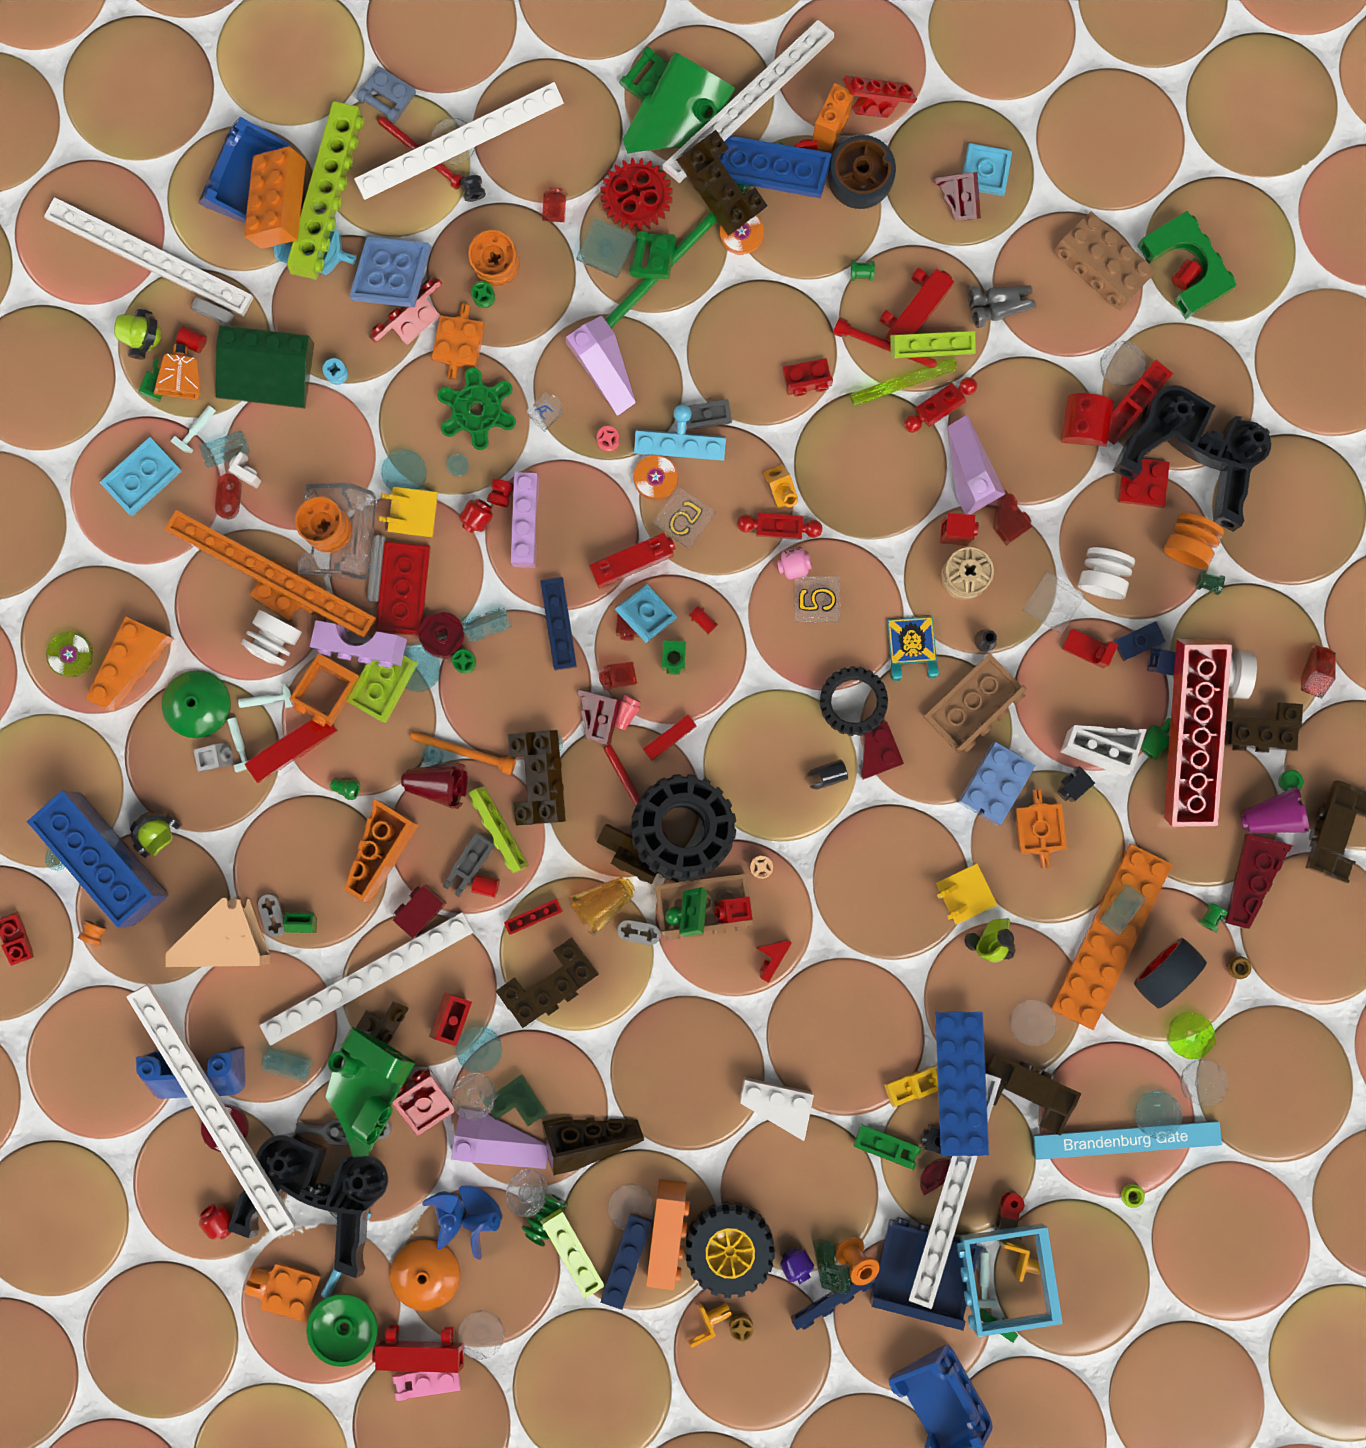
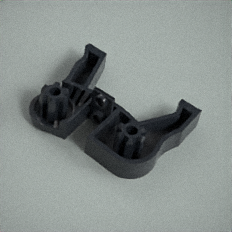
M1177 385L1168 386L1159 391L1146 406L1141 425L1126 440L1112 471L1133 481L1142 471L1143 457L1165 442H1169L1175 449L1190 459L1220 471L1213 522L1234 532L1242 527L1244 523L1243 504L1248 495L1251 470L1265 460L1270 453V431L1256 422L1240 420L1241 416H1235L1227 423L1223 433L1208 431L1202 436L1215 405L1185 387Z
M291 1133L269 1138L259 1148L256 1158L278 1194L280 1195L285 1192L309 1206L325 1211L337 1212L334 1270L353 1278L362 1276L365 1271L363 1248L367 1239L368 1212L385 1194L388 1188L389 1179L384 1164L378 1158L371 1155L353 1158V1156L343 1157L340 1160L330 1190L329 1185L323 1183L316 1184L327 1148ZM245 1190L239 1195L228 1231L251 1238L258 1235L260 1214Z

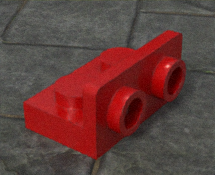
M827 358L785 366L782 369L788 395L794 394L795 397L807 394V391L811 390L823 392L828 390L833 384V377L830 375Z

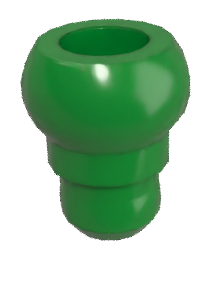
M334 778L330 783V789L343 795L347 800H355L360 791V783L356 779Z

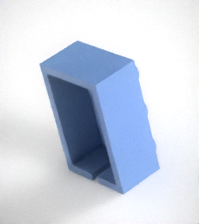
M994 742L988 748L957 803L974 813L983 809L985 811H981L979 816L996 826L1001 825L1036 765L999 743Z

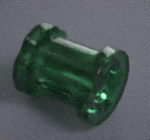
M1202 569L1196 581V589L1200 590L1203 588L1213 591L1215 595H1219L1224 586L1225 576L1212 575Z

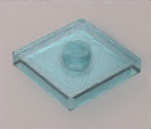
M595 218L576 259L618 278L636 236Z

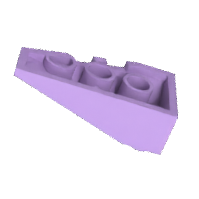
M603 316L582 325L566 337L565 343L617 416L636 403L616 336Z
M965 415L948 426L956 497L964 514L970 515L1006 493L969 416Z
M461 1109L454 1136L452 1160L546 1169L548 1158L546 1143L511 1127V1125L499 1121L485 1112Z

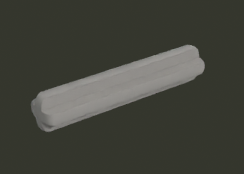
M375 535L373 538L367 596L370 602L379 601L384 543L386 541V537L382 535Z

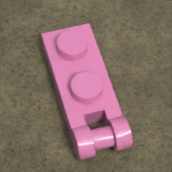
M403 1372L392 1376L393 1384H396L397 1390L394 1392L396 1401L461 1390L459 1373ZM411 1381L412 1388L406 1389L405 1382Z

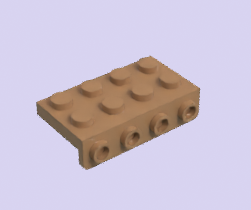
M1092 211L1055 248V253L1060 259L1065 261L1094 290L1099 292L1110 305L1118 310L1157 272Z
M989 653L923 717L958 753L962 750L968 752L976 744L974 739L979 734L984 736L993 728L990 724L996 718L1000 721L1009 712L1006 708L1011 703L1016 705L1026 696L1023 692L1027 688L1024 685L1021 686Z
M747 874L655 885L661 936H666L667 940L680 939V924L670 925L666 921L665 915L667 910L671 907L682 909L683 891L699 887L707 890L704 931L712 930V934L726 933V928L735 927V931L749 930V925H753V920L718 924L714 915L715 901L749 897ZM698 934L690 937L703 936V934Z

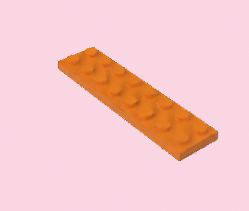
M1129 844L1052 1003L1051 1010L1094 1030L1173 864L1133 844Z

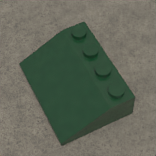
M219 325L216 345V398L305 409L314 342L308 335Z

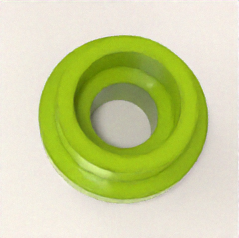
M1128 1184L1122 1189L1121 1200L1126 1206L1137 1208L1143 1204L1145 1193L1140 1186ZM1135 1192L1136 1197L1132 1200L1129 1199V1193Z

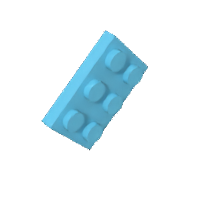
M149 437L99 483L133 517L176 478L182 470Z

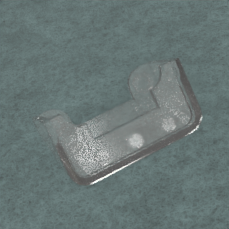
M352 483L306 484L305 501L313 497L322 496L334 501L349 516L352 522V535L345 547L334 553H323L317 551L312 546L311 554L305 553L299 558L297 574L349 580L367 579L371 567L377 505L374 492Z

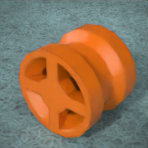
M85 920L83 924L84 930L79 933L78 939L100 946V938L107 928L96 922Z

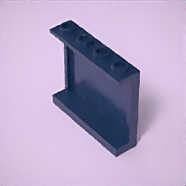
M896 1217V1220L889 1219L879 1260L880 1268L876 1276L877 1281L874 1282L869 1301L871 1306L964 1331L966 1322L964 1314L967 1306L964 1291H967V1284L963 1282L961 1277V1267H964L963 1258H959L957 1244L960 1243V1238L954 1234L933 1307L930 1309L909 1301L931 1226L919 1223L918 1226L911 1225L909 1220ZM981 1243L970 1244L974 1272L979 1251L983 1250Z

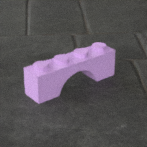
M514 472L511 564L513 567L536 568V513L539 500V477L537 473Z
M316 620L310 647L318 650L317 654L320 653L323 656L331 657V653L338 654L337 658L351 661V658L355 657L361 663L371 665L372 661L379 662L378 666L392 668V665L401 666L407 639L398 635L376 632L367 643L354 646L350 642L347 630L344 627Z

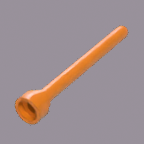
M411 732L410 739L498 766L502 773L512 775L517 758L507 755L506 757L502 756L499 758L418 732Z

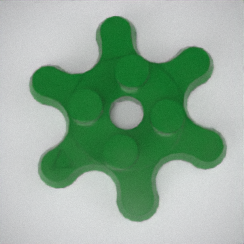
M472 367L465 373L466 385L462 390L454 391L449 387H443L438 391L439 401L452 408V416L442 424L441 431L447 437H453L459 431H468L472 436L473 447L477 450H484L489 445L488 432L491 428L500 427L509 431L516 426L515 417L504 412L501 407L502 401L512 394L513 387L508 381H500L494 387H486L482 383L481 371ZM476 404H480L483 406V412L481 415H474L471 413V408Z

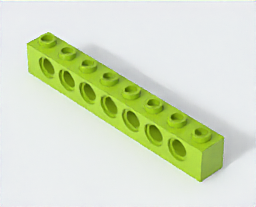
M332 102L300 215L298 240L293 241L287 261V267L292 275L317 280L319 272H323L324 253L328 252L330 247V232H333L335 229L336 211L340 210L342 203L340 196L342 190L345 191L347 171L351 170L353 165L352 153L358 147L359 139L357 135L364 125V117L361 115L358 106ZM344 128L348 129L345 132H340ZM339 148H342V149H343V150L340 151V152H334L336 149H339ZM331 169H337L335 172H329ZM325 189H332L328 193H323ZM320 209H326L323 213H317ZM316 229L320 230L317 234H311ZM309 250H315L310 255L305 254Z

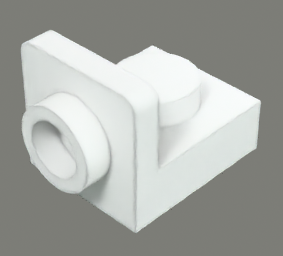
M240 451L238 455L231 459L229 471L235 477L257 489L261 483V480L256 476L258 472L245 466L249 458Z

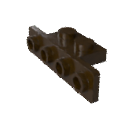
M605 824L597 843L616 852L610 864L616 866L621 871H626L636 876L643 882L652 884L657 873H660L657 871L656 873L652 872L646 862L642 863L638 857L637 849L633 847V837L609 824ZM676 878L670 879L676 883L679 882Z
M394 1001L383 1019L366 1010L356 1028L388 1044L392 1040L398 1026L404 1020L409 1008Z

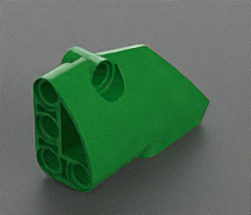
M674 52L653 93L645 97L623 138L627 154L649 150L681 148L727 105L735 88L696 63ZM713 109V115L707 118V113Z
M351 1027L341 1045L340 1051H336L329 1056L328 1067L332 1074L325 1096L343 1128L353 1158L369 1155L391 1117L393 1111L391 1105L416 1064L400 1051L355 1027Z

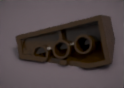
M560 1117L542 1121L547 1155L553 1176L576 1171L644 1141L639 1122L633 1119L594 1121V1118L573 1120V1117Z

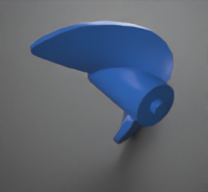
M474 1186L459 1187V1193L469 1214L462 1220V1225L472 1232V1253L477 1260H480L482 1258L480 1232L497 1231L502 1220V1212L495 1200L483 1190Z
M446 1191L439 1192L422 1202L423 1206L435 1207L438 1224L441 1226L437 1243L438 1250L446 1246L455 1237L465 1217V1206L458 1195Z

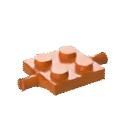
M461 304L459 316L448 317L440 315L432 360L449 365L447 379L456 380L458 367L468 366L477 368L485 323L468 318L471 308L468 304Z
M276 558L273 561L277 565L313 583L312 581L308 580L307 578H305L298 572L294 571L293 569H291L281 561L277 560ZM259 581L250 594L251 598L288 622L294 613L301 608L311 615L314 614V611Z
M1033 790V804L1024 808H1015L1020 854L1033 853L1040 855L1041 868H1050L1049 854L1058 850H1067L1062 804L1049 805L1043 803L1042 790Z

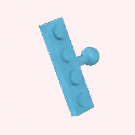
M681 404L674 409V418L677 420V433L636 429L634 453L724 461L726 437L686 433V422L691 418L692 412L687 405Z

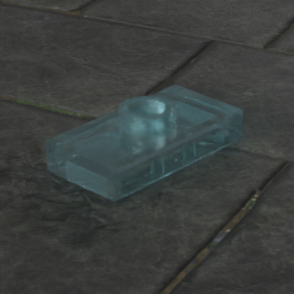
M1126 885L1099 922L1119 936L1147 899L1132 887Z

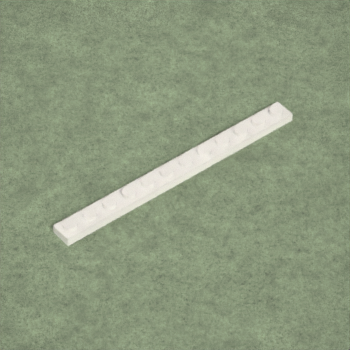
M148 983L127 996L128 1001L273 1237L293 1228L296 1224L295 1220L151 984Z

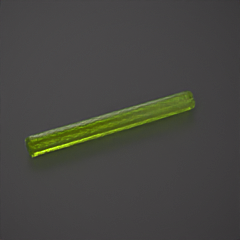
M949 358L938 362L935 368L924 367L851 394V402L853 406H857L955 371L957 369L956 360Z

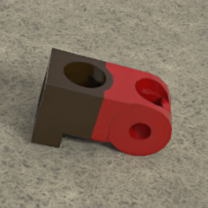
M1007 1192L1002 1196L995 1230L1018 1226L1019 1214L1023 1211L1025 1204L1023 1198L1017 1193ZM1022 1236L1014 1237L1013 1239L1022 1240Z

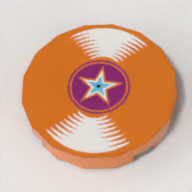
M756 215L729 236L723 227L720 226L721 242L729 252L736 255L755 252L761 246L764 238V226L761 219Z
M651 455L638 462L634 470L633 480L641 496L649 500H662L670 496L677 487L678 472L670 459L662 455Z

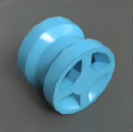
M331 358L324 363L322 368L323 374L330 383L340 385L347 380L348 370L341 360Z

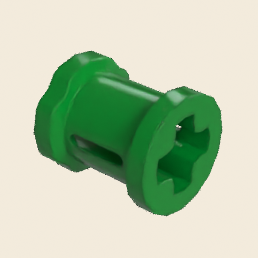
M851 261V281H855V279L874 280L875 261H870V263Z
M1210 902L1203 919H1199L1198 923L1217 933V926L1228 912Z

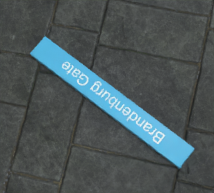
M1219 1121L1062 1133L1061 1136L1055 1133L1033 1135L1036 1160L1222 1145Z

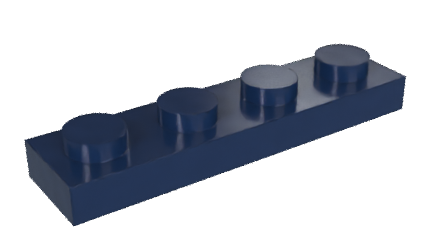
M560 577L541 580L554 670L576 668L577 663L564 579Z
M630 1212L600 1303L623 1310L652 1225V1219Z
M876 1277L865 1285H856L851 1280H848L792 1315V1324L796 1330L809 1328L814 1324V1319L821 1315L822 1317L828 1316L838 1304H847L854 1299V1294L861 1290L866 1292L874 1286V1282L877 1281Z

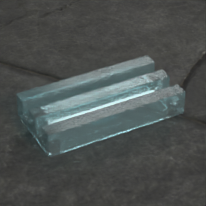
M242 431L199 446L207 468L230 461L240 451L245 455L250 453ZM240 439V440L237 441V442H234V443H231V444H228V445H225V446H223V447H220V448H217V449H214V450H212V451L207 452V450H209V449H212V448L218 447V446H220V445H223V444L232 442V441H234V440ZM243 445V449L213 460L209 458Z

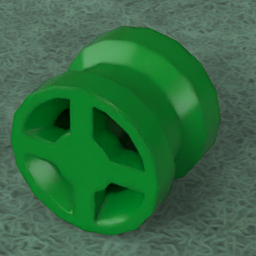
M479 281L474 284L471 295L475 304L480 308L492 306L495 302V293L492 286L485 281Z
M458 650L452 656V665L458 672L467 674L475 669L476 658L470 651Z

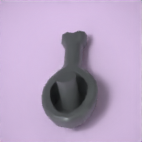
M338 1119L330 1120L323 1125H310L301 1121L296 1123V1135H319L334 1146L349 1144Z

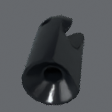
M841 759L816 767L806 775L807 778L820 773L822 782L809 786L815 790L848 780V773Z

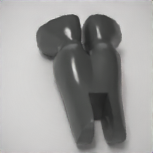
M975 285L970 286L968 289V302L970 309H973L972 320L975 327H984L987 320L998 321L1036 308L1035 300H1020L1021 297L1032 293L1031 285L993 287L983 294L979 287ZM986 305L990 306L989 308H986V309H984L983 307H981V306H986Z

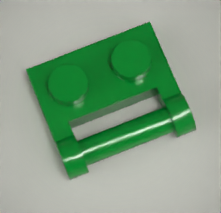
M647 46L642 50V56L628 74L622 76L619 80V84L642 102L647 95L653 93L668 62L655 54ZM650 61L653 63V66L636 86L633 84L634 79Z
M637 232L635 238L637 245L633 265L629 269V275L634 278L669 279L677 240L675 234ZM651 244L647 268H642L645 245Z

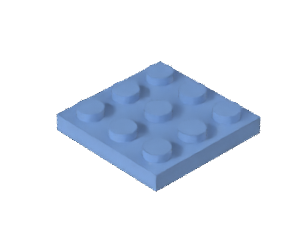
M367 237L349 295L352 301L415 308L432 247L426 242Z

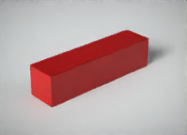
M687 715L643 748V751L652 761L695 729L697 725Z
M557 898L509 919L504 924L509 935H512L563 912Z

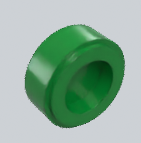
M1288 770L1279 776L1278 784L1282 791H1287L1293 787H1298L1301 790L1304 780L1298 771Z

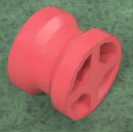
M611 426L599 429L596 436L599 448L604 452L616 450L620 442L617 430Z

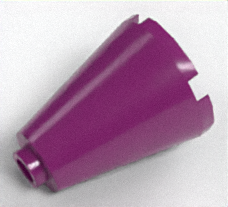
M1293 787L1244 810V815L1240 816L1243 829H1248L1249 833L1309 832L1305 806L1299 800V798H1302L1299 788Z

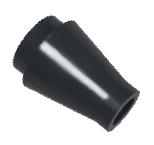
M988 629L980 630L974 639L976 647L983 652L993 650L997 644L996 633ZM987 635L990 636V637H991V639H990L991 642H988V641L986 640L985 636H987Z

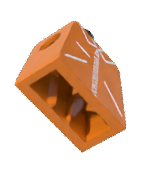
M174 344L173 355L164 354L154 394L198 400L200 384L197 359L187 357L186 345Z

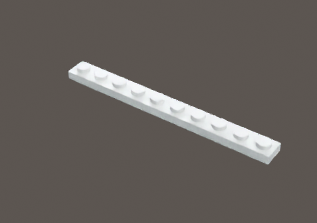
M817 20L663 164V170L680 183L687 175L676 159L715 130L725 141L834 39V32Z
M555 82L366 172L354 178V181L363 199L366 200L564 104Z
M55 197L44 215L48 221L242 317L246 314L254 298L251 294Z
M462 912L259 1026L271 1046L474 933Z
M986 1074L987 1116L989 1121L1001 1078ZM952 1156L909 1301L930 1309L933 1307L978 1156Z

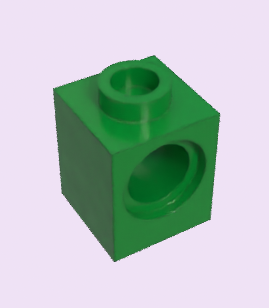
M663 640L662 670H666V674L680 675V671H685L686 641ZM670 653H678L681 657L680 661L676 664H671L667 660Z

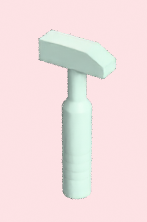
M208 405L191 426L186 437L181 441L174 436L171 442L182 451L192 453L194 450L187 445L188 442L199 433L216 410Z
M287 685L282 686L283 694L272 696L269 694L238 699L239 707L271 704L274 701L284 700L285 708L293 707L289 700L292 691Z
M228 719L227 722L235 748L239 752L242 763L233 766L235 772L247 770L244 765L248 762L244 751L245 745L237 719Z
M980 1251L982 1299H978L979 1308H997V1300L988 1299L987 1293L989 1286V1252Z

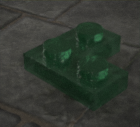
M523 1074L483 1100L495 1120L516 1108L526 1125L530 1126L548 1113Z
M824 1239L813 1241L821 1287L840 1294L851 1292L849 1272L845 1267L835 1264L836 1252L831 1241Z

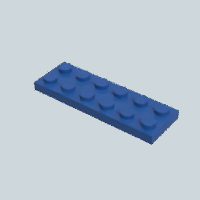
M729 136L724 141L729 149L718 158L735 183L821 198L830 167L831 153Z
M983 1012L935 1013L941 1156H989Z

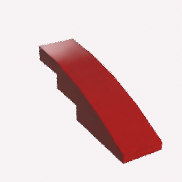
M1155 360L1113 410L1108 441L1113 445L1117 443L1152 398L1174 374L1159 361Z
M310 720L244 765L255 781L261 783L277 770L283 769L298 757L304 756L338 730L334 725L329 726L325 724L321 726L315 721Z

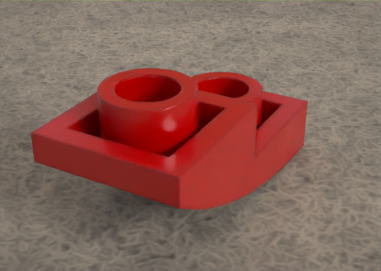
M15 912L0 918V937L3 941L1 947L10 966L33 958L32 948L19 913Z

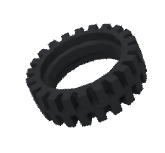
M850 666L848 669L842 668L839 672H834L826 680L825 685H823L820 694V708L825 721L831 728L843 735L845 733L848 736H860L863 733L871 732L874 728L876 729L880 722L883 721L888 708L887 690L878 675H874L871 670L867 671L863 667L855 668V666ZM849 680H859L868 684L873 689L877 699L873 714L866 720L858 723L846 722L840 719L834 712L831 704L835 689L843 682Z

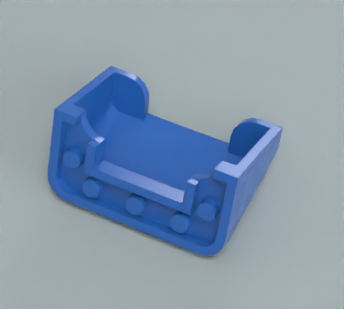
M239 117L228 132L198 204L245 223L253 156L288 147L290 143Z
M244 1047L231 1048L229 1052L214 1054L208 1060L207 1072L204 1073L218 1096L236 1095L245 1087ZM160 1051L136 1057L137 1074L155 1097L160 1099L188 1098Z
M949 1345L937 1348L891 1375L888 1380L891 1391L901 1398L907 1395L928 1433L925 1448H984L993 1428L991 1417L954 1350Z

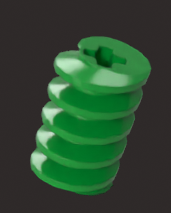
M552 1193L540 1194L545 1201H536L540 1209L531 1210L535 1218L527 1217L526 1220L530 1226H521L526 1237L542 1247L545 1246L544 1240H548L549 1236L540 1221L559 1209L564 1214L562 1207L568 1206L565 1200Z

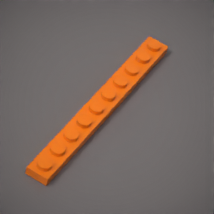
M178 510L174 512L165 527L166 532L366 639L377 620L374 616Z

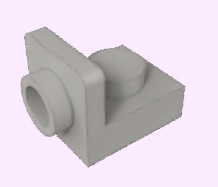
M229 743L213 744L194 750L198 772L234 765Z

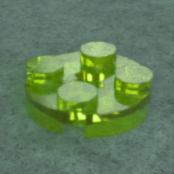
M1185 1012L1177 1015L1169 1024L1167 1042L1172 1051L1181 1057L1190 1060L1200 1059L1206 1056L1216 1044L1215 1031L1211 1022L1200 1014ZM1188 1030L1196 1032L1194 1041L1186 1040L1185 1037L1188 1036Z

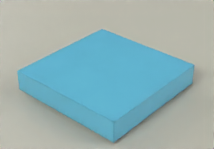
M969 143L963 174L977 172L979 192L1004 196L1013 151Z
M648 584L615 609L645 643L678 617Z

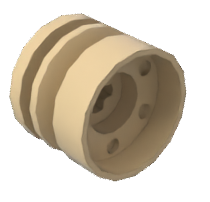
M961 548L954 552L942 567L940 576L942 586L955 599H974L991 583L994 575L993 562L985 552L978 548ZM971 568L973 572L970 575L966 576V570Z

